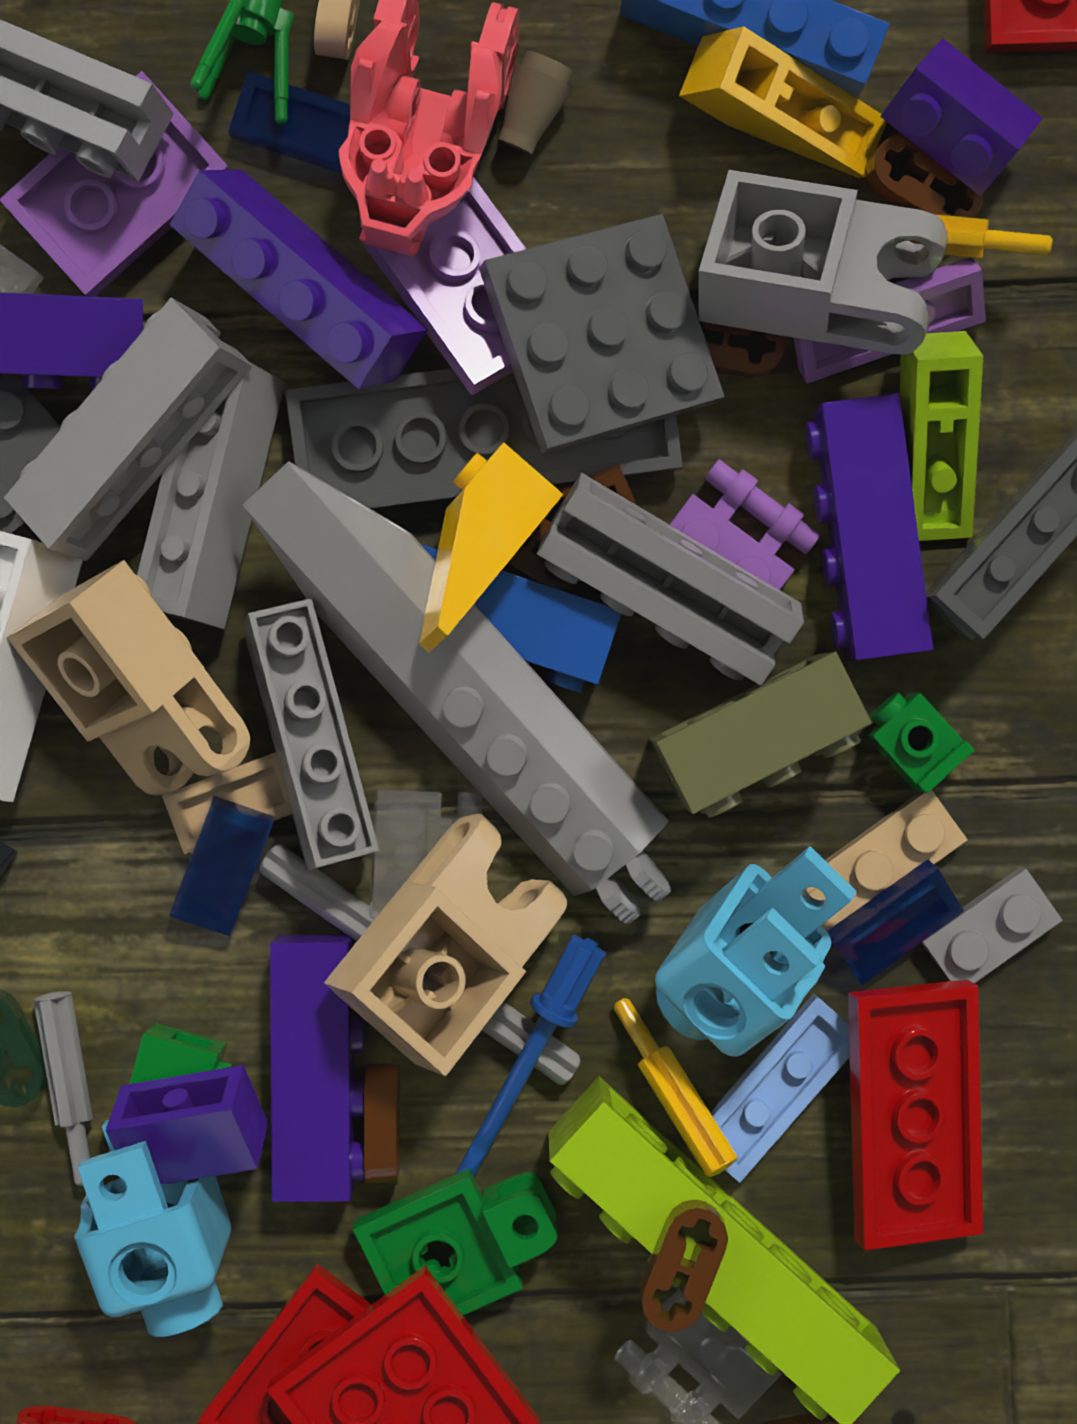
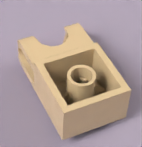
M125 560L62 594L7 637L88 742L99 737L133 782L147 794L162 795L178 790L186 784L193 773L202 776H212L232 770L242 762L247 754L250 745V734L244 721L192 652L187 637L172 625L152 598L148 585L142 578L133 573ZM203 726L213 728L220 734L223 746L221 754L214 753L210 749L199 728ZM157 746L169 759L167 775L161 774L155 767L153 752Z
M473 814L459 818L444 833L324 982L326 986L414 1064L445 1077L526 973L522 967L555 926L567 907V899L558 887L551 881L535 879L521 882L499 903L495 902L488 890L487 871L501 846V835L482 814ZM423 976L426 978L424 985H422Z

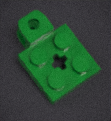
M470 1168L359 1217L355 1219L353 1231L385 1295L419 1269L426 1266L462 1315L523 1289V1277L517 1265L546 1252L557 1240V1229L554 1225L556 1209L540 1176L532 1172L516 1174L483 1189L482 1195ZM440 1241L442 1244L448 1243L454 1248L449 1254V1265L441 1267L436 1259L425 1261L422 1258V1254L428 1251L429 1242Z

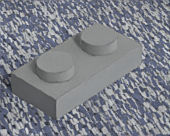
M1019 867L918 938V940L947 981L969 980L975 983L1063 920L1028 870Z

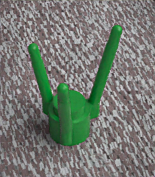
M284 0L229 1L190 81L191 88L198 91L197 95L201 101H207L210 98L236 39L251 45H262L265 43L266 37L275 35V121L278 125H285L287 123L289 35L295 15L290 11L282 9Z

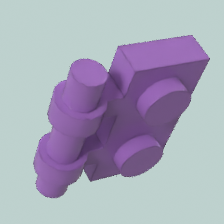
M718 459L704 480L722 492L723 496L712 508L692 494L670 525L780 590L795 569L774 554L786 540L806 555L818 540L820 534L801 520L804 514L790 503L783 507L755 485L758 480L747 471L742 469L740 473H737ZM739 506L769 527L759 542L729 521Z

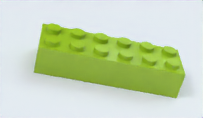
M600 1076L594 1080L548 1131L550 1162L555 1166L550 1171L553 1178L576 1199H580L584 1193L603 1209L599 1218L616 1237L627 1244L634 1237L653 1254L667 1217L673 1208L684 1201L694 1199L706 1201L718 1210L726 1226L728 1243L702 1313L721 1331L726 1332L732 1326L747 1339L749 1343L745 1346V1350L768 1374L775 1376L781 1370L797 1385L793 1391L795 1396L815 1417L823 1420L829 1414L839 1424H853L900 1372L897 1363L875 1325L711 1177L706 1178L703 1170ZM698 1219L693 1228L683 1225L679 1231L684 1234L687 1243L683 1257L690 1260L695 1245L699 1240L709 1243L713 1237L709 1235L706 1227V1220ZM677 1271L672 1283L673 1287L677 1288L680 1285L684 1273Z

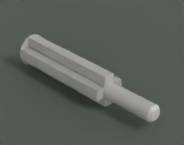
M56 991L41 995L33 999L55 1126L61 1125V1127L66 1129L74 1181L78 1186H83L77 1167L82 1160L90 1158L84 1122L92 1120L93 1114L72 992Z

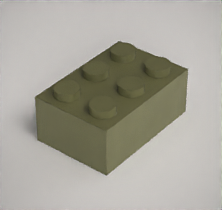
M837 652L814 655L765 680L762 685L757 684L648 740L682 807L692 814L701 811L702 814L706 813L707 817L710 818L741 803L743 799L739 790L755 782L758 785L765 784L766 788H770L799 774L802 769L797 761L813 753L815 756L823 754L825 758H829L855 746L861 741L856 731L872 724Z

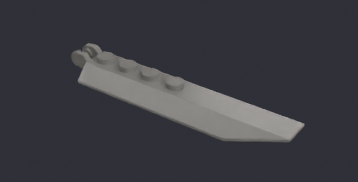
M290 461L242 505L307 599L312 598L314 609L318 616L573 896L592 891L596 888L602 902L615 914V917L617 916L625 924H630L641 915V909L636 898H634L631 892H628L624 884L615 876L614 873L626 865L635 883L654 901H660L671 892L669 881L665 878L666 876L663 875L661 870L656 867V864L643 851L666 826L669 820L475 604H473L450 634L432 651L428 653L419 645L435 560L410 532Z

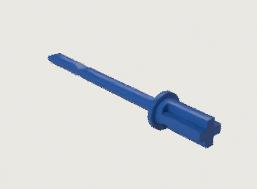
M572 935L542 993H536L532 996L530 1005L540 1017L455 1174L470 1168L475 1178L556 1026L572 1028L576 1025L578 1016L575 1012L606 956L605 951L596 947L598 943L589 938L583 940L576 935Z

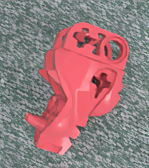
M379 0L373 18L374 30L357 48L351 65L350 124L348 137L339 149L342 176L359 206L360 222L363 228L359 240L363 244L414 257L417 255L420 243L424 239L429 225L450 213L471 189L473 177L489 138L498 111L504 108L510 88L513 66L517 60L519 47L520 11L518 8L509 6L507 9H504L503 4L496 2L491 4L479 43L472 41V44H470L471 60L468 92L455 89L452 96L421 88L420 79L414 78L419 61V56L414 55L420 25L419 0Z

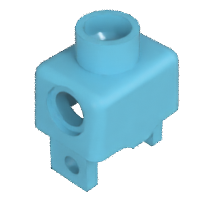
M811 846L773 877L756 864L748 865L699 908L656 972L657 1003L663 1016L675 1030L685 1037L696 1041L709 1039L722 1053L728 1056L737 1057L742 1055L794 1016L803 998L816 984L825 968L823 961L831 947V938L821 925L849 904L857 891ZM814 887L823 892L826 899H814L809 895L806 888ZM746 923H753L740 934V926Z
M106 1120L102 1125V1129L110 1152L82 1160L77 1167L86 1196L80 1205L81 1220L79 1228L74 1235L75 1242L98 1304L105 1315L122 1317L141 1311L150 1335L166 1337L180 1334L208 1321L223 1306L215 1279L232 1229L216 1176L179 1181L173 1184H160L146 1141L114 1150L105 1131L109 1121ZM106 1176H119L118 1179L104 1185L103 1179ZM167 1203H171L176 1206L168 1208Z

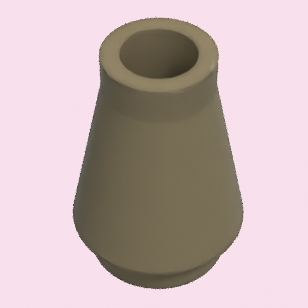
M526 51L521 64L514 63L503 126L497 140L516 150L533 155L538 141L573 90L568 86L573 71L547 56L533 51Z

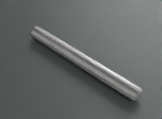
M277 844L272 847L260 864L259 871L263 876L355 941L359 940L380 914L318 869L307 871L305 860L284 845ZM423 976L422 985H424V983H425V981H426V978H425L424 976ZM503 1001L482 1031L519 1056L535 1023ZM551 1035L534 1068L558 1085H565L576 1073L581 1061L575 1051Z

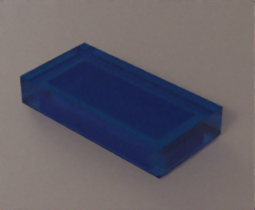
M247 71L228 133L232 139L342 174L339 149L348 137L350 104L289 85L288 120L285 125H278L275 121L274 80Z
M213 795L172 903L169 917L230 936L272 828L274 816Z
M927 859L827 932L831 938V943L851 973L863 985L963 913L964 910L939 869Z

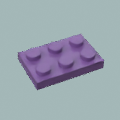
M143 71L135 77L152 83L174 115L139 181L115 171L111 178L100 176L80 164L75 158L76 154L59 148L57 154H49L0 198L3 205L86 296L90 297L97 296L172 228L169 224L199 170H230L228 165Z
M473 177L471 189L463 196L457 206L442 219L429 225L425 237L420 243L417 255L414 257L364 244L415 318L428 329V336L471 396L513 372L478 268L486 259L526 249Z

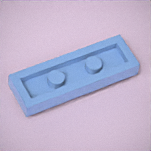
M814 993L710 1111L732 1149L739 1156L737 1161L725 1170L739 1183L850 1057L849 1023Z

